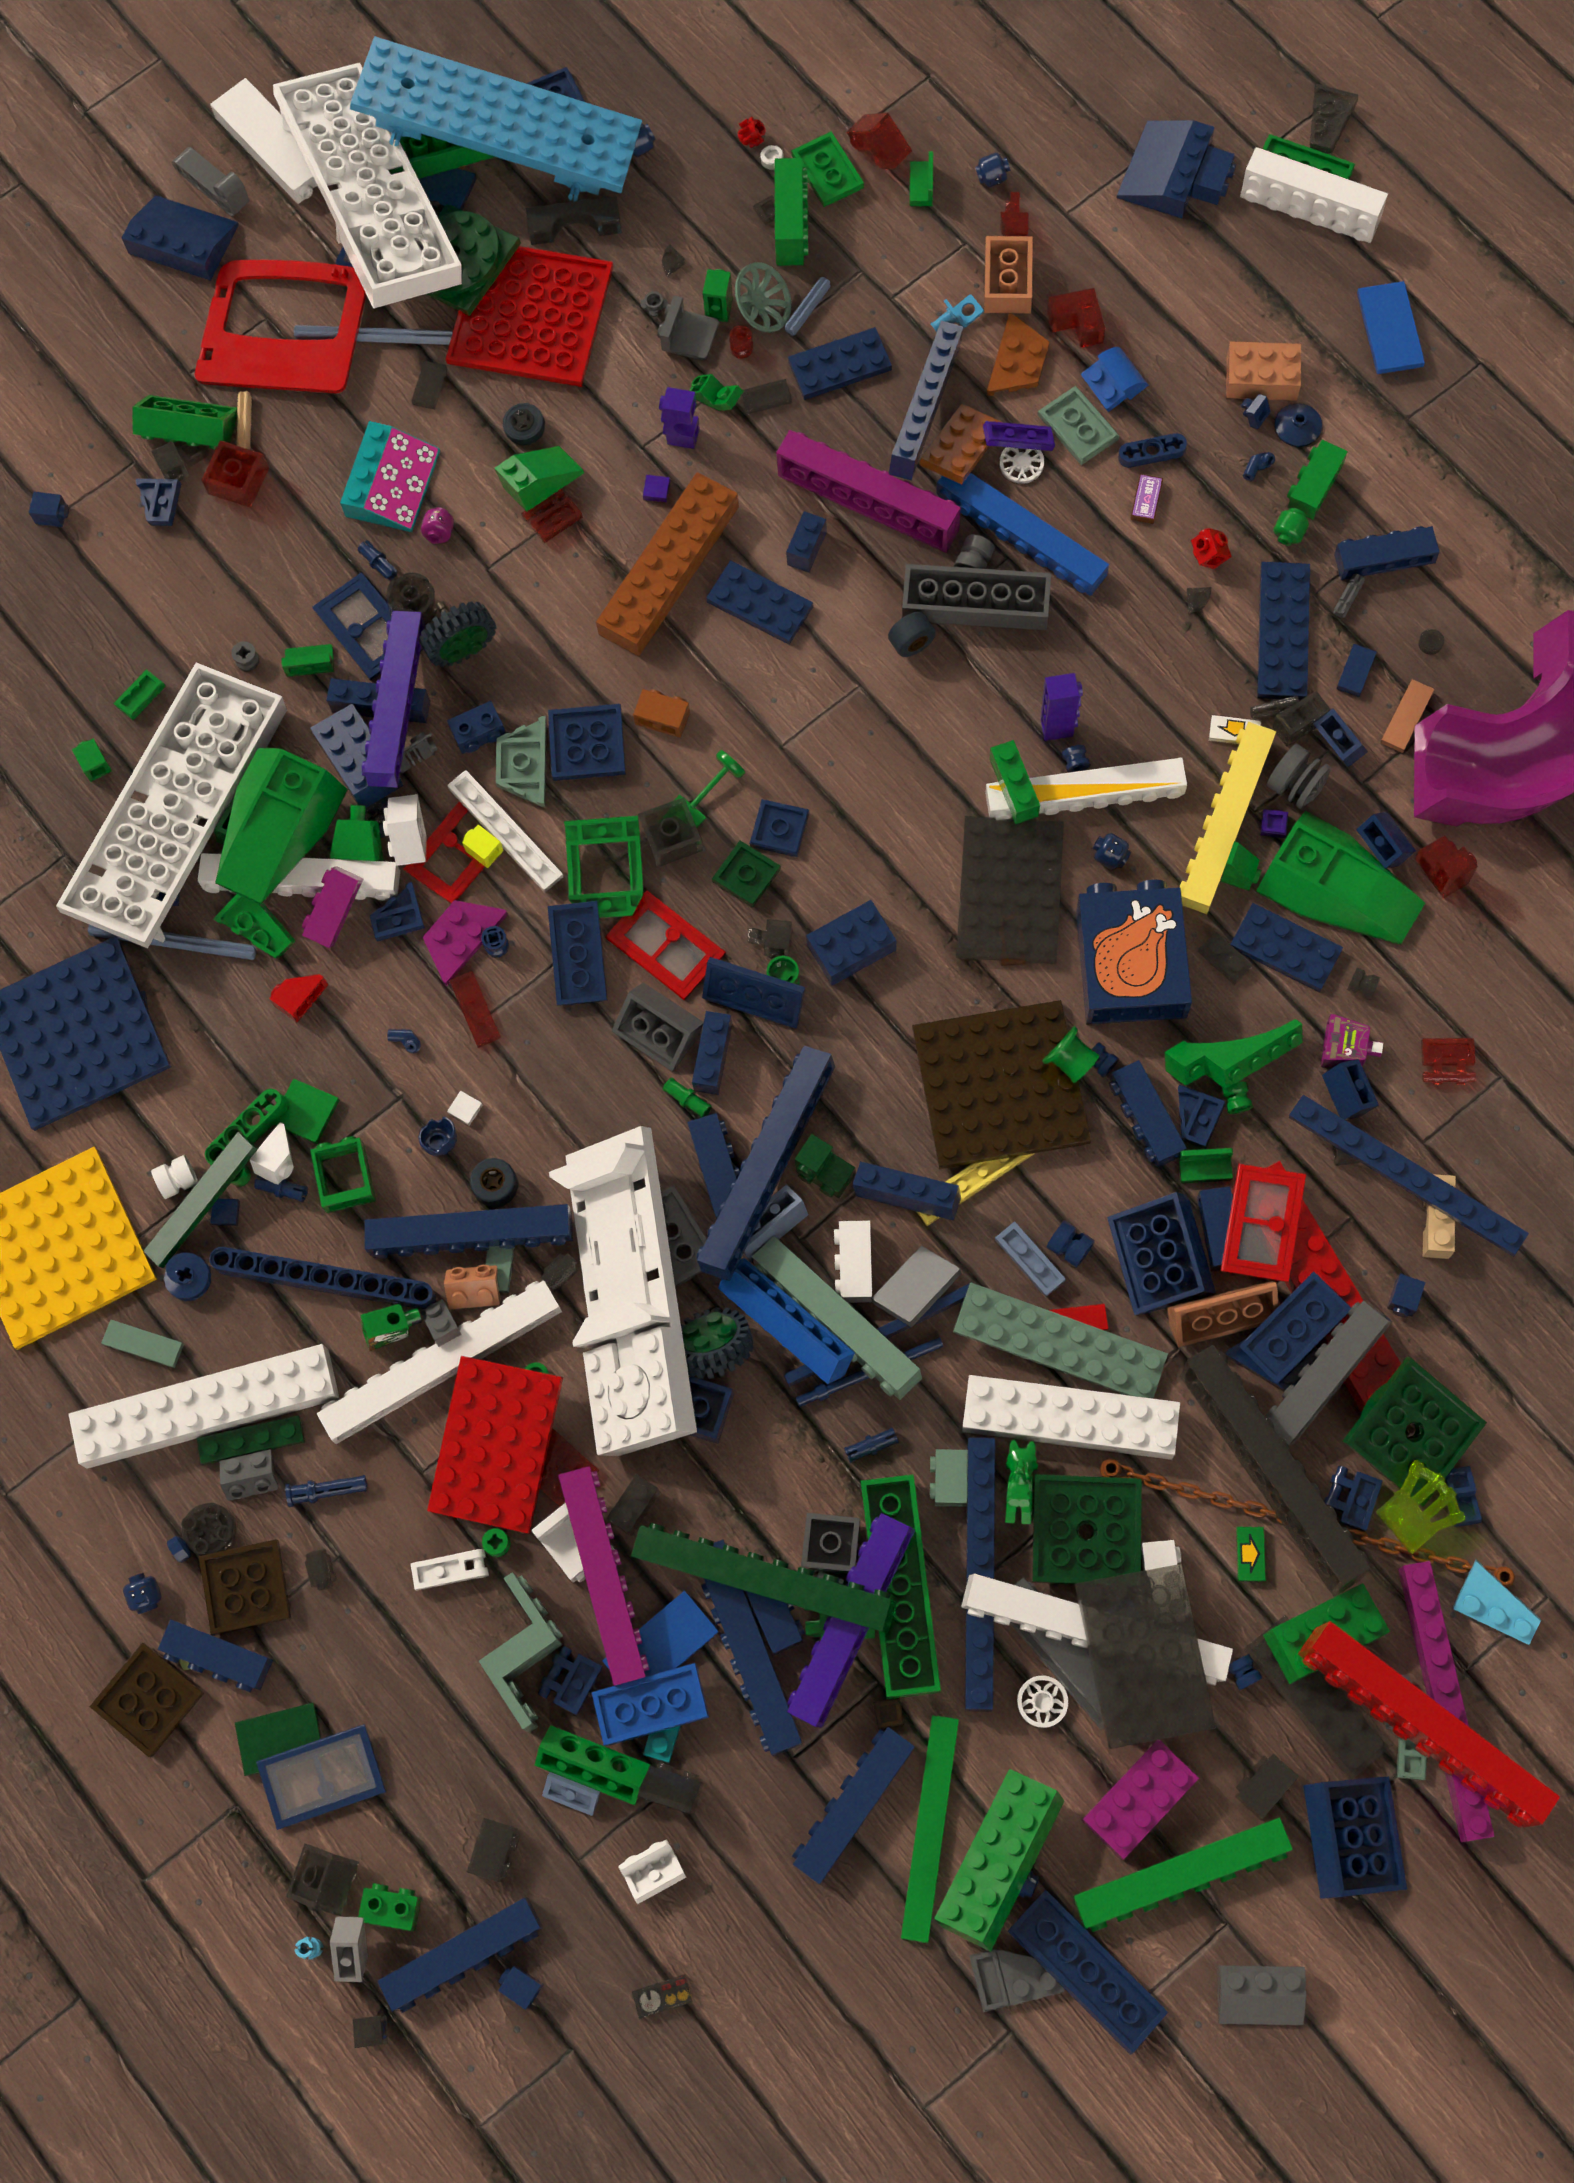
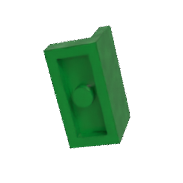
M929 151V161H910V206H933V151Z
M331 644L285 649V658H281L282 668L287 677L334 672V654Z
M1233 1148L1181 1151L1178 1158L1180 1184L1232 1181L1231 1157L1233 1155Z

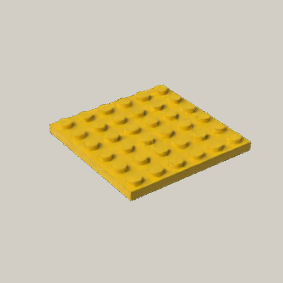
M95 1146L0 1193V1317L15 1349L18 1350L157 1280Z

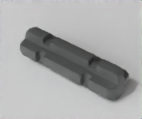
M1356 573L1353 574L1333 612L1336 616L1344 618L1347 615L1349 608L1364 584L1365 578Z

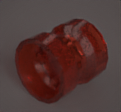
M746 326L734 327L729 334L731 353L740 359L749 357L753 352L752 332Z

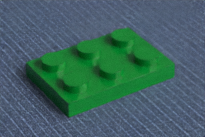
M832 131L791 150L793 158H802L803 168L807 167V181L823 207L864 188L863 180Z

